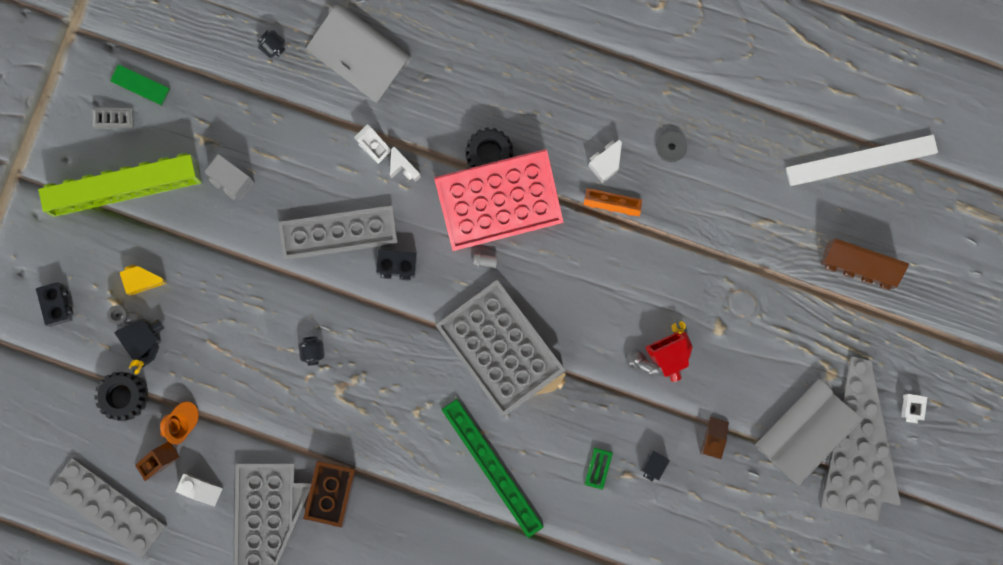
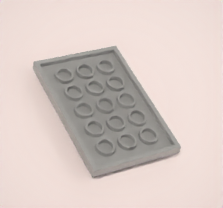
M498 280L494 281L435 325L503 418L566 372Z

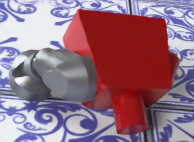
M680 321V329L677 328L676 323L672 324L671 328L674 334L645 347L652 362L647 360L641 351L633 350L626 357L627 365L635 371H645L644 374L649 377L669 376L672 382L681 380L680 371L689 366V359L693 349L687 332H684L686 324Z

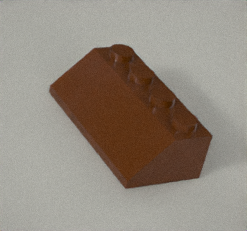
M835 238L827 243L820 265L825 266V269L828 271L836 272L837 270L843 272L845 277L854 278L855 276L861 278L863 283L870 285L875 283L880 285L879 288L890 291L898 287L909 263Z

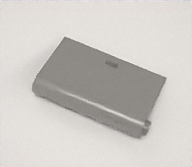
M333 4L328 10L329 15L306 47V50L378 103L395 77L406 68L412 57L342 4Z
M818 379L755 444V447L797 486L863 420L833 394L831 390L832 385L825 379L823 381Z

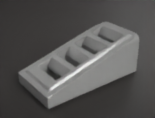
M92 108V127L94 129L134 128L133 109ZM125 113L127 123H123V114ZM107 114H110V123H107ZM115 114H118V123H115ZM99 115H102V123H100Z

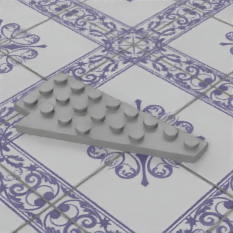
M851 357L842 402L863 420L831 452L820 508L879 521L882 502L900 506L901 502L872 362Z
M295 464L235 465L234 565H279L311 487V483H295Z

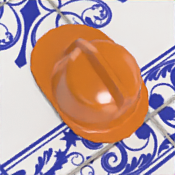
M186 401L177 405L170 414L162 418L160 422V435L166 437L167 441L171 444L177 445L182 443L198 422L199 414L197 407L193 403Z

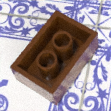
M316 461L303 519L341 528L344 527L357 469Z

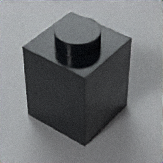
M651 450L640 471L644 473L643 477L652 482L654 479L659 481L670 460Z

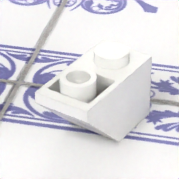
M620 139L616 143L611 141L604 147L606 149L601 154L597 152L590 158L591 162H589L588 166L601 183L608 180L619 169L622 146Z

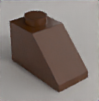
M710 417L700 454L722 459L727 442L729 422Z
M166 442L150 451L135 467L144 481H147L174 463L180 456L176 448L170 442Z

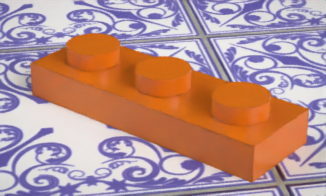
M586 188L583 205L640 217L642 199Z

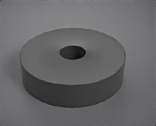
M666 132L657 141V154L665 162H677L685 155L687 142L680 133ZM673 144L675 146V149L670 150L668 148V145Z

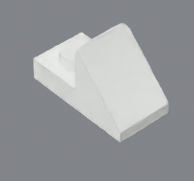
M368 124L354 137L358 145L378 164L391 152V149Z
M393 147L391 149L390 177L393 178L403 169V175L409 181L413 179L416 182L421 178L420 173Z

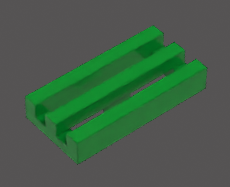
M594 447L584 485L603 490L613 452ZM598 452L600 453L593 482L590 483L591 473ZM605 454L608 455L600 485H597Z

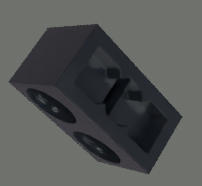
M378 250L376 273L380 275V278L392 279V276H399V280L411 281V278H415L417 253ZM386 260L392 262V267L388 270L382 268V263ZM404 262L411 263L412 266L409 271L401 270V265Z
M56 282L36 288L45 326L52 327L73 321L71 317L73 309L67 301L69 293L66 286ZM56 290L57 297L51 300L50 293ZM61 308L62 315L56 318L55 311Z

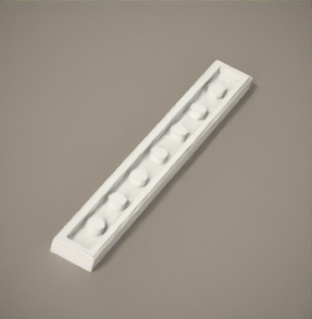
M934 135L790 166L786 168L791 187L938 153Z

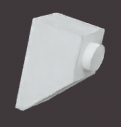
M184 473L175 492L215 507L223 488L191 474Z

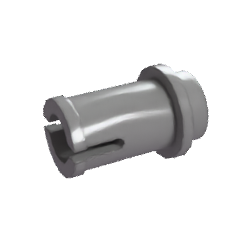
M481 252L474 254L473 265L496 268L497 256L482 255Z

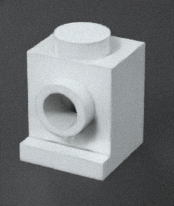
M904 394L901 417L906 418V422L918 423V420H924L927 397ZM910 406L915 408L913 413L910 412Z

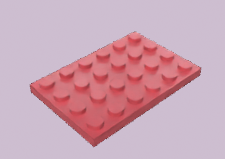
M546 149L434 177L453 251L564 223Z

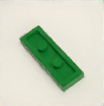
M119 64L110 79L111 83L160 106L163 105L170 91L168 87Z

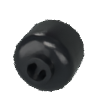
M266 30L257 40L259 43L258 49L269 58H273L275 55L279 57L285 51L283 47L285 39L275 30Z
M316 336L305 337L298 344L300 360L306 362L308 366L318 365L319 361L325 357L323 342Z

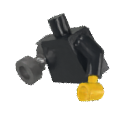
M118 305L112 306L107 312L109 322L114 325L130 324L114 333L133 359L129 368L136 366L138 369L135 370L134 374H138L142 367L155 360L159 344L161 343L156 334L165 327L159 319L149 324L143 315L135 310H126Z

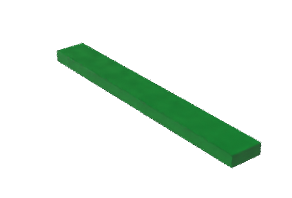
M458 399L442 408V412L526 536L529 538L544 528Z

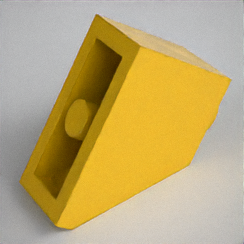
M129 265L124 268V271L119 272L125 292L130 296L167 284L165 279L139 266Z

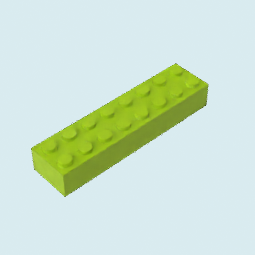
M181 153L176 155L177 158L169 159V157L158 159V162L139 163V166L133 168L131 166H124L115 172L106 170L97 176L92 174L84 175L80 180L67 179L58 185L55 183L45 184L44 188L38 189L42 210L46 214L56 217L201 184L202 179L198 161L191 154Z

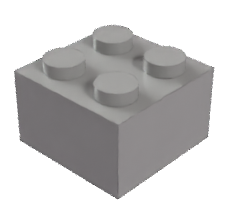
M219 154L204 172L208 176L207 180L218 189L222 187V191L233 200L237 198L241 201L254 185L253 180Z

